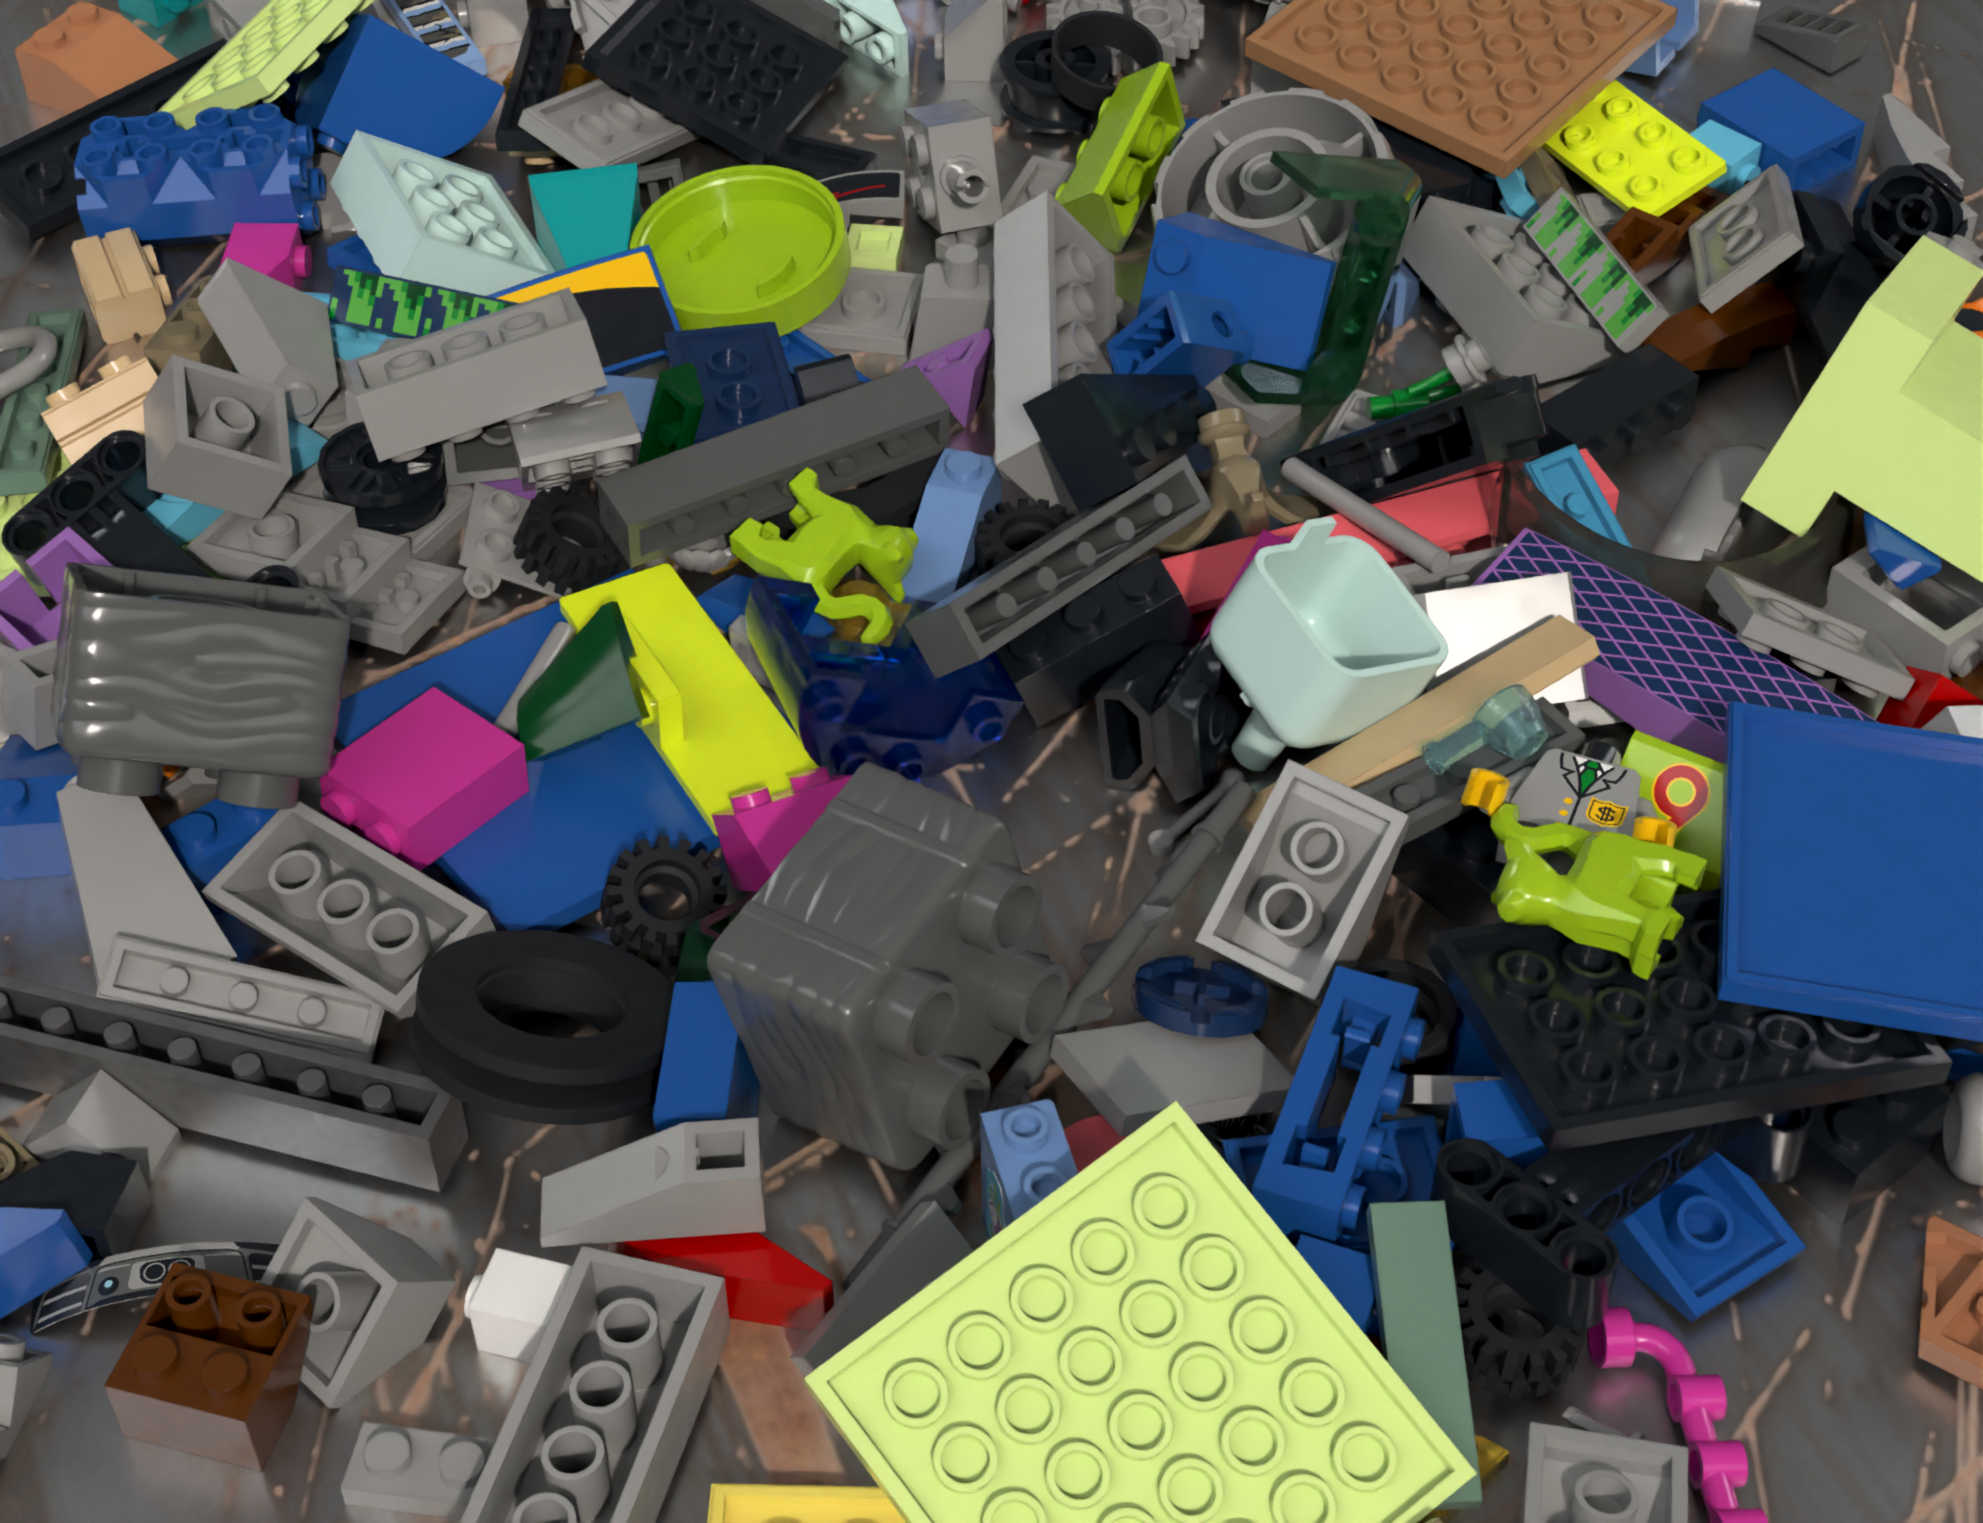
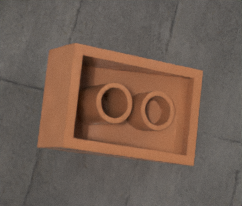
M79 1L68 7L66 12L45 27L35 31L33 36L14 49L28 100L66 114H70L178 61L176 57L121 14L84 1Z

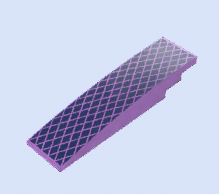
M1526 527L1471 585L1475 586L1571 571L1578 625L1595 636L1600 652L1596 659L1584 665L1588 695L1638 731L1724 764L1725 716L1729 701L1879 723L1771 655L1757 652L1744 645L1733 633L1637 581Z

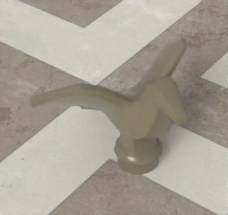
M1239 408L1221 409L1208 413L1197 421L1200 432L1197 438L1200 445L1209 450L1212 466L1210 469L1196 472V475L1202 486L1205 487L1204 490L1214 507L1152 548L1164 552L1187 553L1206 539L1229 510L1234 512L1243 534H1259L1263 529L1268 530L1270 526L1268 514L1288 526L1321 517L1315 497L1286 495L1267 489L1260 462L1248 456L1244 447V440L1250 435L1251 428L1250 424L1246 423L1243 410Z

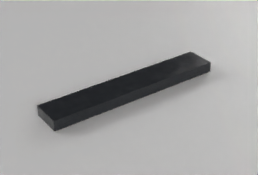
M533 8L531 10L495 133L497 151L550 150V147L518 126L524 109L561 95L565 91L579 36L574 30L570 16L571 8Z

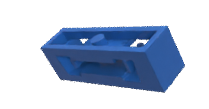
M1336 966L1252 1186L1254 1198L1290 1242L1298 1243L1300 1235L1303 1234L1337 1245L1343 1227L1352 1230L1357 1229L1367 1196V1187L1359 1185L1363 1170L1376 1172L1379 1167L1388 1130L1379 1128L1384 1113L1396 1116L1407 1081V1074L1399 1072L1402 1060L1405 1058L1415 1061L1423 1040L1426 1020L1415 1017L1419 988ZM1341 1040L1344 1041L1340 1066L1360 1071L1361 1074L1338 1134L1334 1171L1329 1172L1327 1167L1330 1149L1312 1144L1336 1078L1337 1057Z

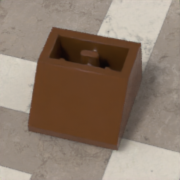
M174 1262L104 1384L123 1436L262 1472L295 1409L314 1306L312 1297Z

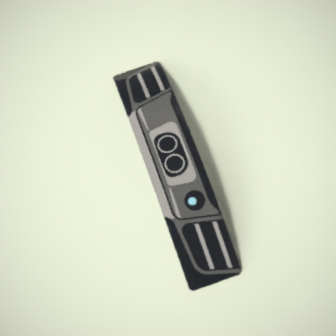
M224 1241L196 1242L140 1249L91 1261L86 1268L33 1299L30 1332L35 1333L62 1319L91 1309L127 1300L155 1296L174 1262L259 1283L279 1244Z

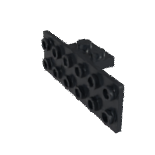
M1746 180L1743 186L1749 183L1750 180ZM1795 190L1792 191L1804 247L1779 264L1777 268L1819 354L1822 364L1826 366L1863 306L1879 288L1881 282L1868 257L1859 249L1853 228L1841 205L1836 201L1816 197L1812 193Z

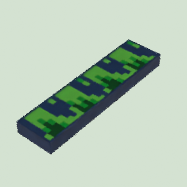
M337 264L328 305L329 321L415 339L520 303Z

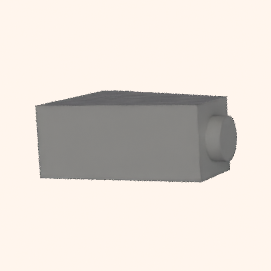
M227 257L199 295L198 304L239 374L285 388L287 417L309 426L338 388L327 303Z

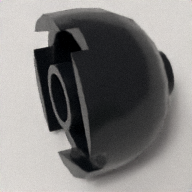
M1915 163L1912 166L1896 165L1888 168L1865 187L1853 210V233L1859 249L1868 257L1873 265L1891 273L1922 235H1926L1928 231L1948 238H1952L1955 234L1965 237L1968 230V218L1963 220V210L1960 203L1965 200L1961 189L1947 173L1930 164Z

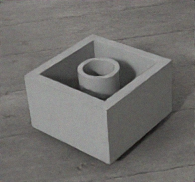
M172 354L143 400L147 489L262 520L292 476L285 388Z

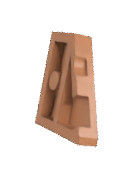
M1932 1214L1927 1220L1918 1357L1983 1389V1238Z

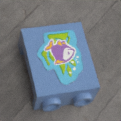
M1049 1099L980 1113L982 1220L989 1240L1078 1174L1054 1102Z

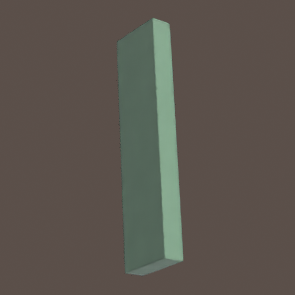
M1445 1200L1370 1203L1366 1211L1382 1356L1477 1473L1433 1510L1479 1508L1483 1502Z

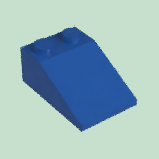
M1193 212L1158 219L1137 316L1168 290L1225 300L1234 307L1240 330L1247 331L1252 337L1254 348L1250 360L1306 372L1311 370L1337 262Z
M20 734L10 735L0 750V881L72 875L60 824L56 792L64 789L68 781L78 774V766L70 762L71 755L67 754L60 747L59 743L36 751Z

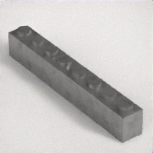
M0 974L1 1083L56 1096L102 1069L174 1126L441 1192L469 1138L461 1100L444 1091L428 1077Z

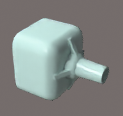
M1332 516L1306 520L1290 543L1266 546L1259 549L1212 621L1209 639L1214 653L1242 690L1240 694L1242 700L1247 706L1254 708L1231 745L1235 759L1241 765L1253 771L1267 770L1286 746L1300 749L1326 744L1336 746L1419 697L1449 654L1448 644L1441 632L1384 558L1371 545L1359 538L1348 535L1329 537L1337 524Z

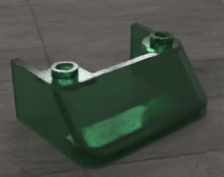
M1273 150L1270 162L1314 198L1356 200L1357 204L1326 305L1314 359L1308 371L1305 372L1249 360L1245 365H1232L1223 373L1255 403L1335 405L1346 400L1352 391L1357 388L1373 355L1421 198L1422 182L1415 171L1403 162L1395 159Z

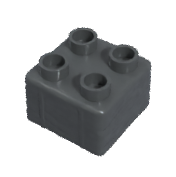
M66 563L50 711L55 735L60 747L67 754L71 755L70 762L78 766L76 785L90 791L113 795L154 796L160 794L163 765L205 769V776L217 780L215 797L220 801L263 809H291L297 807L300 778L318 779L328 775L331 769L330 757L338 726L343 671L347 661V647L351 629L350 618L345 613H342L337 605L332 603L330 598L326 597L323 592L87 563Z
M867 761L859 766L837 796L829 802L825 811L815 821L809 831L789 851L755 896L744 905L739 914L712 945L707 955V967L732 1024L746 1049L765 1098L773 1113L778 1117L787 1119L798 1127L812 1130L824 1138L844 1145L850 1150L861 1152L867 1157L880 1160L885 1165L897 1170H910L916 1167L935 1144L952 1151L962 1147L971 1139L980 1126V1113H985L988 1107L991 1091L989 1071L1014 1038L1028 1044H1035L1050 1033L1063 1011L1069 987L1068 973L1065 967L1051 961L1038 922L1042 904L1040 882L1036 877L1022 872L1011 832L1006 823L989 812L977 810L975 807L965 802H960L952 796L943 794L924 784L909 780L895 771L884 769L877 764Z

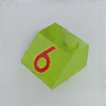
M1636 730L1629 741L1620 766L1633 769L1641 776L1639 796L1652 802L1658 818L1669 820L1677 825L1673 848L1708 860L1702 882L1697 891L1680 884L1675 895L1719 889L1721 877L1724 764Z

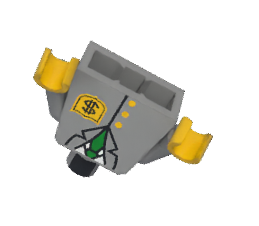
M1602 741L1589 742L1584 746L1581 755L1557 748L1546 750L1535 767H1524L1508 777L1491 770L1473 768L1469 774L1460 804L1464 806H1478L1480 811L1488 814L1490 817L1504 803L1519 805L1520 817L1517 822L1527 827L1565 823L1592 833L1600 831L1620 833L1638 840L1663 844L1672 848L1674 847L1677 830L1675 823L1658 818L1651 801L1639 796L1641 776L1633 769L1619 766L1621 755L1618 750L1611 744ZM1498 841L1495 861L1506 864L1507 857L1504 846ZM1559 850L1538 854L1559 875H1567L1575 863L1568 853Z

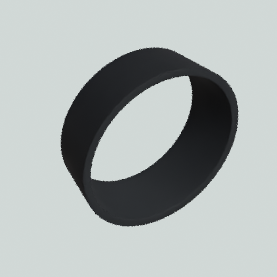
M1085 11L1074 14L1063 20L1056 27L1052 36L1051 77L1054 85L1069 101L1082 108L1096 112L1100 111L1101 105L1107 97H1112L1117 86L1097 84L1075 74L1062 61L1061 56L1064 53L1078 46L1104 45L1128 54L1142 69L1160 61L1163 62L1162 47L1156 36L1140 22L1115 12Z

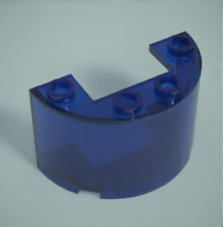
M758 575L754 580L745 613L748 640L805 750L819 767H827L830 775H853L859 766L867 761L877 764L884 769L895 771L907 779L919 783L922 779L942 773L960 764L985 746L999 741L1006 734L1008 725L1025 703L995 652H992L978 662L935 679L905 623L938 602L916 599L890 647L801 635L820 601L812 584Z

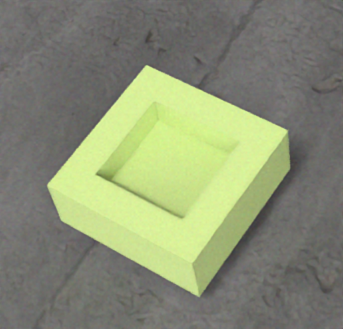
M851 223L848 234L851 267L898 271L905 244L904 227Z

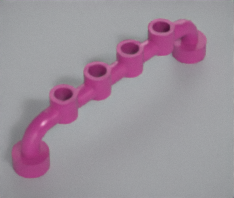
M1625 1306L1608 1307L1607 1315L1601 1323L1587 1330V1342L1592 1362L1598 1369L1630 1367L1634 1362L1635 1353L1643 1352L1654 1357L1662 1365L1668 1381L1666 1388L1668 1411L1671 1419L1675 1423L1681 1424L1688 1446L1689 1480L1694 1489L1701 1490L1709 1515L1707 1523H1768L1766 1514L1761 1508L1740 1509L1734 1488L1744 1487L1747 1482L1748 1460L1741 1441H1718L1712 1421L1723 1420L1727 1408L1726 1390L1721 1377L1718 1374L1698 1375L1686 1347L1669 1331L1651 1323L1634 1322L1631 1313Z

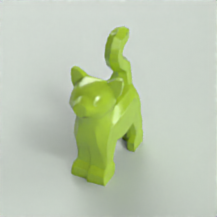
M806 467L789 482V489L798 502L792 511L789 512L790 520L797 527L795 533L788 540H783L780 538L779 527L769 521L762 526L760 522L749 517L730 535L731 553L748 564L757 573L774 579L782 586L790 600L810 606L817 614L833 621L849 620L858 617L867 618L869 623L863 631L860 640L867 646L877 645L889 634L893 625L890 609L875 597L855 594L835 598L831 595V592L849 570L856 564H860L895 601L901 603L905 598L902 581L913 567L914 551L919 543V538L912 528L877 525L857 506L838 500L820 491L817 474L812 469Z
M1513 803L1501 805L1491 816V829L1496 839L1504 846L1507 863L1500 876L1496 890L1491 894V902L1497 905L1500 917L1518 927L1548 925L1578 944L1618 953L1629 959L1631 970L1634 974L1648 980L1659 963L1661 955L1657 952L1662 939L1673 941L1684 922V917L1671 907L1675 892L1680 884L1697 891L1702 882L1708 860L1692 853L1679 851L1667 845L1638 840L1620 833L1608 831L1592 833L1565 823L1546 824L1538 827L1523 826L1517 822L1520 817L1519 805ZM1559 850L1568 853L1575 863L1567 875H1559L1538 854Z

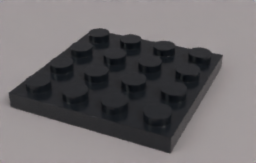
M636 0L586 51L581 68L596 75L603 82L615 86L644 102L649 108L660 111L683 124L695 134L704 136L731 151L738 158L754 165H764L784 137L794 130L841 75L849 56L750 0Z

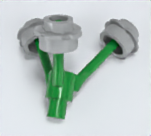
M1456 335L1454 338L1455 342L1441 350L1447 365L1445 368L1406 388L1390 389L1387 396L1367 397L1366 413L1368 419H1390L1486 384L1487 377L1484 372L1491 369L1493 365L1483 345L1476 337L1466 341L1462 335ZM1520 462V463H1517V464H1514V465H1511V466H1508V467H1505V468H1502V469H1499V470H1496V471H1500V470L1508 469V468H1511V467L1519 466V465L1521 464V462Z

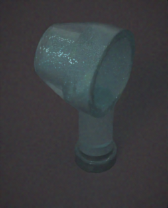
M1515 684L1499 691L1488 699L1476 712L1472 722L1437 742L1430 741L1423 745L1422 755L1428 767L1437 775L1446 772L1451 764L1486 744L1519 761L1535 753L1545 743L1548 732L1539 706L1532 694L1524 685Z

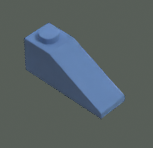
M945 447L926 484L913 526V530L919 538V543L914 551L913 567L902 581L905 598L901 603H898L893 598L891 599L890 611L892 615L913 619L967 585L977 565V526L980 521L985 522V514L991 509L999 514V505L1002 504L1001 474L995 466L993 457Z

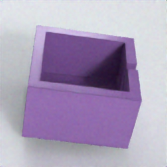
M69 526L26 560V563L58 604L51 611L46 608L23 575L16 569L0 581V641L3 645L21 651L57 639L61 619V596L66 563L76 562L113 566Z

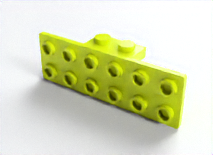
M1617 80L1610 83L1542 145L1545 150L1626 213L1633 206L1659 217L1727 172L1726 161Z
M663 563L560 598V611L568 623L575 629L576 634L580 632L602 605L611 601L618 602L637 657L630 659L650 715L649 718L635 724L644 731L716 836L718 834L712 815L731 809L730 797L765 786L768 787L769 793L772 795L792 788L789 777L820 767L670 564Z

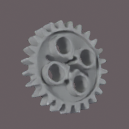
M1051 0L1050 4H1046V30H1055L1063 20L1080 12L1110 11L1123 15L1122 6L1119 4V1H1123L1127 11L1126 16L1140 22L1156 36L1162 47L1163 62L1169 63L1171 67L1176 66V57L1189 59L1190 49H1199L1200 39L1204 38V5L1199 4V0ZM1105 46L1111 56L1112 75L1117 76L1122 68H1128L1131 74L1139 71L1141 66L1131 56L1118 49Z

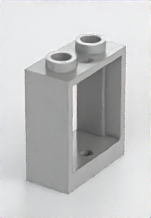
M1868 546L1863 547L1832 567L1822 609L1873 630L1905 668L1910 666L1939 673L1952 680L1955 674L1961 678L1965 677L1983 659V583L1945 559L1941 558L1942 568L1937 574L1920 582L1969 614L1968 617L1946 631L1890 594L1897 587L1869 555Z

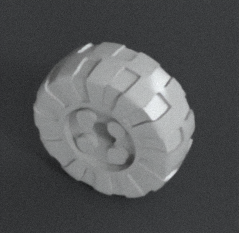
M1290 87L1288 91L1266 93L1263 90L1230 101V105L1210 116L1206 114L1181 135L1182 140L1170 156H1165L1154 181L1157 200L1156 204L1151 205L1154 232L1158 219L1193 212L1336 261L1323 321L1341 313L1345 309V305L1356 297L1365 296L1389 269V259L1392 253L1397 251L1401 245L1405 228V201L1399 168L1389 143L1384 135L1378 131L1372 118L1364 110L1347 99L1340 101L1329 97L1322 90Z

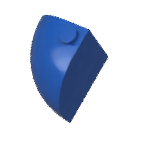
M349 14L345 18L349 24L348 28L331 42L326 44L322 42L316 48L320 56L302 71L295 100L297 123L299 125L308 124L312 132L318 134L315 143L331 152L343 156L355 131L358 130L443 158L461 149L479 134L492 117L506 87L371 14Z

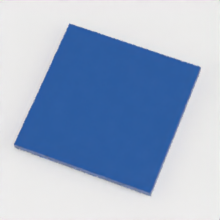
M630 568V569H628V570H626V571H623V572H621V573H619V574H617V575H615V576H612V577H610V578L604 580L603 582H601V583H599V584L597 583V584H595V585H593V586H590V587H588V588H591V587H594V586H597V585H600V584H603V583H606V582H609V581H612V580H615V579H618V578H621V577H624V576H627V575H630V574H633V573H636V572H635L632 568ZM559 601L341 699L338 712V726L334 738V749L339 753L432 687H436L491 724H494L554 625L558 622L568 623L560 611ZM778 709L820 767H827L829 775H841V768ZM635 723L600 736L601 739L549 760L526 762L529 791L435 860V863L469 901L488 911L496 931L540 930L554 932L599 909L612 865H616L618 856L626 848L632 853L635 843L647 838L650 848H654L658 836H669V848L672 849L678 848L681 838L692 842L688 854L693 857L702 848L709 853L721 847L719 837L708 826L644 731L637 727ZM518 732V734L516 735L515 739L520 742L519 732Z
M1729 701L1725 716L1717 1000L1983 1042V738Z

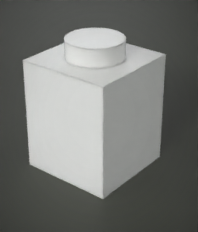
M496 1248L484 1275L477 1274L474 1276L465 1297L464 1313L471 1320L477 1350L530 1363L573 1266Z

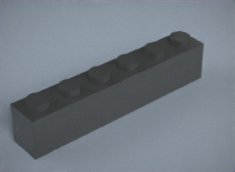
M914 365L597 479L600 522L630 568H634L736 530L749 517L760 521L794 508L798 502L789 489V482L806 467L812 469L817 474L820 491L830 495L943 453L945 447L949 448L950 407L919 367Z
M1183 455L1166 463L1140 482L1087 508L914 617L905 625L935 679L982 660L1214 506L1187 456Z

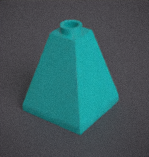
M637 163L528 175L537 243L556 272L629 250L632 234L642 217Z

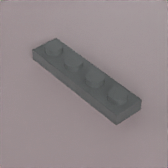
M1542 696L1355 790L1412 818L1402 843L1404 845L1478 807L1460 804L1469 774L1473 768L1491 770L1508 777L1524 767H1535L1546 750L1557 748L1581 755L1586 735Z

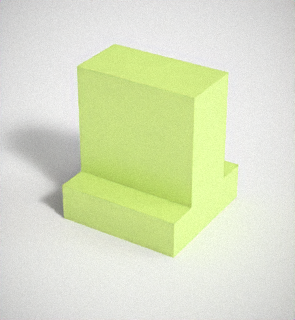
M1922 235L1865 303L1740 500L1803 539L1836 493L1983 583V338L1954 321L1983 277V270Z

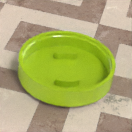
M742 165L722 168L704 173L679 184L661 196L643 214L632 234L629 247L630 250L648 244L651 246L682 330L775 322L779 337L809 323L833 303L843 289L851 267V251L844 216L835 196L827 187L806 174L771 165Z

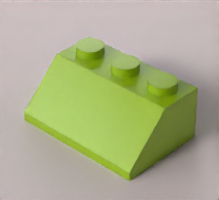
M1160 61L1121 78L1112 97H1107L1103 101L1099 111L1098 124L1090 140L1085 139L1082 142L1077 153L1076 167L1068 182H1063L1059 186L1055 199L1106 249L1118 253L1122 252L1154 189V181L1165 156L1171 155L1186 126L1169 63Z

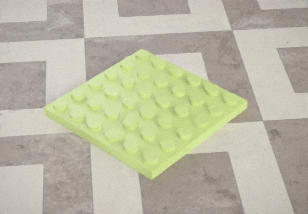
M1177 1101L1173 1102L807 1375L803 1381L805 1388L906 1523H1418L1477 1474Z

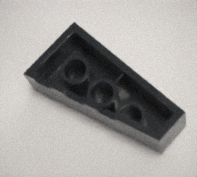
M1080 373L1022 404L1079 512L1140 482L1197 443V437L1200 434L1197 423L1198 419L1208 413L1217 411L1212 395L1205 387L1199 385L1195 375Z

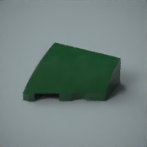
M611 601L602 605L518 701L517 725L520 742L525 747L526 762L549 760L601 739L600 736L650 717L630 659L637 657L618 602Z

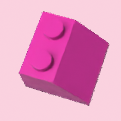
M819 767L789 777L792 787L790 789L770 795L768 787L765 786L730 797L732 808L713 814L712 817L734 890L758 892L789 851L809 831L815 821L825 811L829 802L837 796L852 775H829L827 767Z

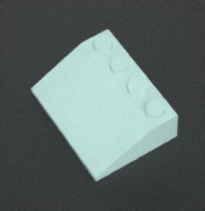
M358 130L355 131L330 185L341 202L342 209L348 214L357 229V235L364 241L370 251L373 262L380 268L383 274L487 296L556 272L492 175Z

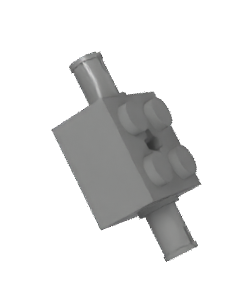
M965 99L903 109L905 125L899 126L898 133L902 154L905 158L910 157L912 177L906 178L905 186L911 210L917 209V213L922 219L926 220L941 234L993 225L995 221L1002 218L990 116Z

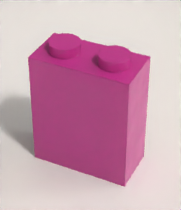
M432 687L331 757V769L328 775L319 778L322 792L320 805L326 817L418 871H422L441 857L442 854L529 791L524 744L436 687Z

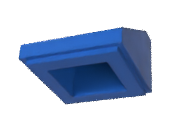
M1864 512L1863 522L1869 555L1897 588L1899 587L1901 590H1904L1937 574L1941 570L1940 556L1869 512Z

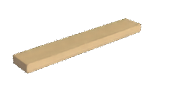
M1559 614L1304 766L1355 790L1482 727L1596 659L1600 652L1595 636ZM1276 782L1258 792L1256 799L1238 820L1240 826L1249 834Z

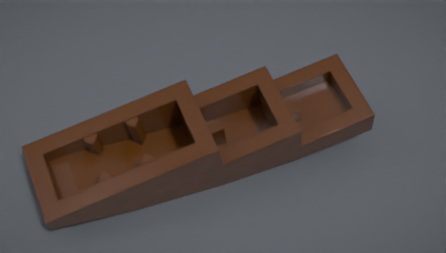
M1705 186L1659 217L1632 206L1609 231L1606 238L1643 283L1648 285L1691 251L1688 227L1731 195Z
M1777 280L1749 286L1712 314L1702 303L1683 310L1663 321L1639 346L1643 347L1651 343L1691 371L1745 367L1753 348L1788 345L1796 327L1803 326L1804 323L1784 280Z

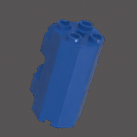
M262 103L254 107L238 108L235 110L210 107L196 115L195 121L197 125L188 130L176 125L174 116L166 111L155 112L148 116L123 118L103 116L90 124L91 134L80 141L74 162L75 180L86 179V194L76 195L78 213L87 237L98 235L102 239L107 232L130 227L133 231L135 230L141 246L151 244L152 247L228 241L234 223H298L301 235H312L313 231H319L320 215L316 200L325 199L326 186L322 169L314 168L311 156L314 153V141L311 127L308 124L296 125L282 116L280 107L273 103Z

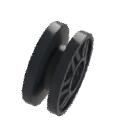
M364 421L352 424L332 435L320 450L318 470L324 485L323 500L355 507L358 527L396 536L416 531L433 521L446 504L448 489L446 477L442 471L444 463L442 448L439 442L425 446L426 451L411 460L394 462L390 458L379 462Z

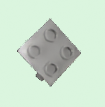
M477 481L473 485L458 563L467 567L463 576V584L467 588L468 593L475 598H486L496 591L501 580L504 579L557 598L572 594L571 588H567L564 595L554 593L556 584L550 581L542 587L535 582L538 576L536 571L527 575L521 568L525 559L516 560L513 551L516 545L513 544V538L531 500ZM561 536L562 538H564V539L567 540L568 542H570V543H572V544H574V545H577V546L582 547V546H581L580 544H578L577 542H575V541H573V540H571V539H569V538H567V537Z

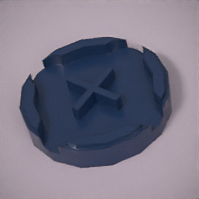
M1171 956L1150 961L1140 966L1136 972L1135 983L1132 986L1131 993L1134 1009L1148 1021L1171 1031L1198 1037L1228 1038L1247 1035L1262 1028L1267 1018L1269 991L1266 985L1250 971L1220 960L1218 962L1212 961L1211 970L1193 967L1194 958H1189V956Z

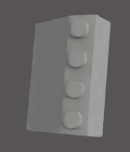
M1429 195L1403 238L1398 251L1412 267L1411 271L1421 283L1427 285L1437 297L1435 300L1436 305L1442 311L1451 315L1462 327L1461 335L1466 341L1476 337L1481 342L1493 365L1490 370L1495 375L1505 379L1511 376L1521 377L1536 374L1538 383H1545L1605 368L1627 356L1625 352L1616 346L1522 227L1528 220Z

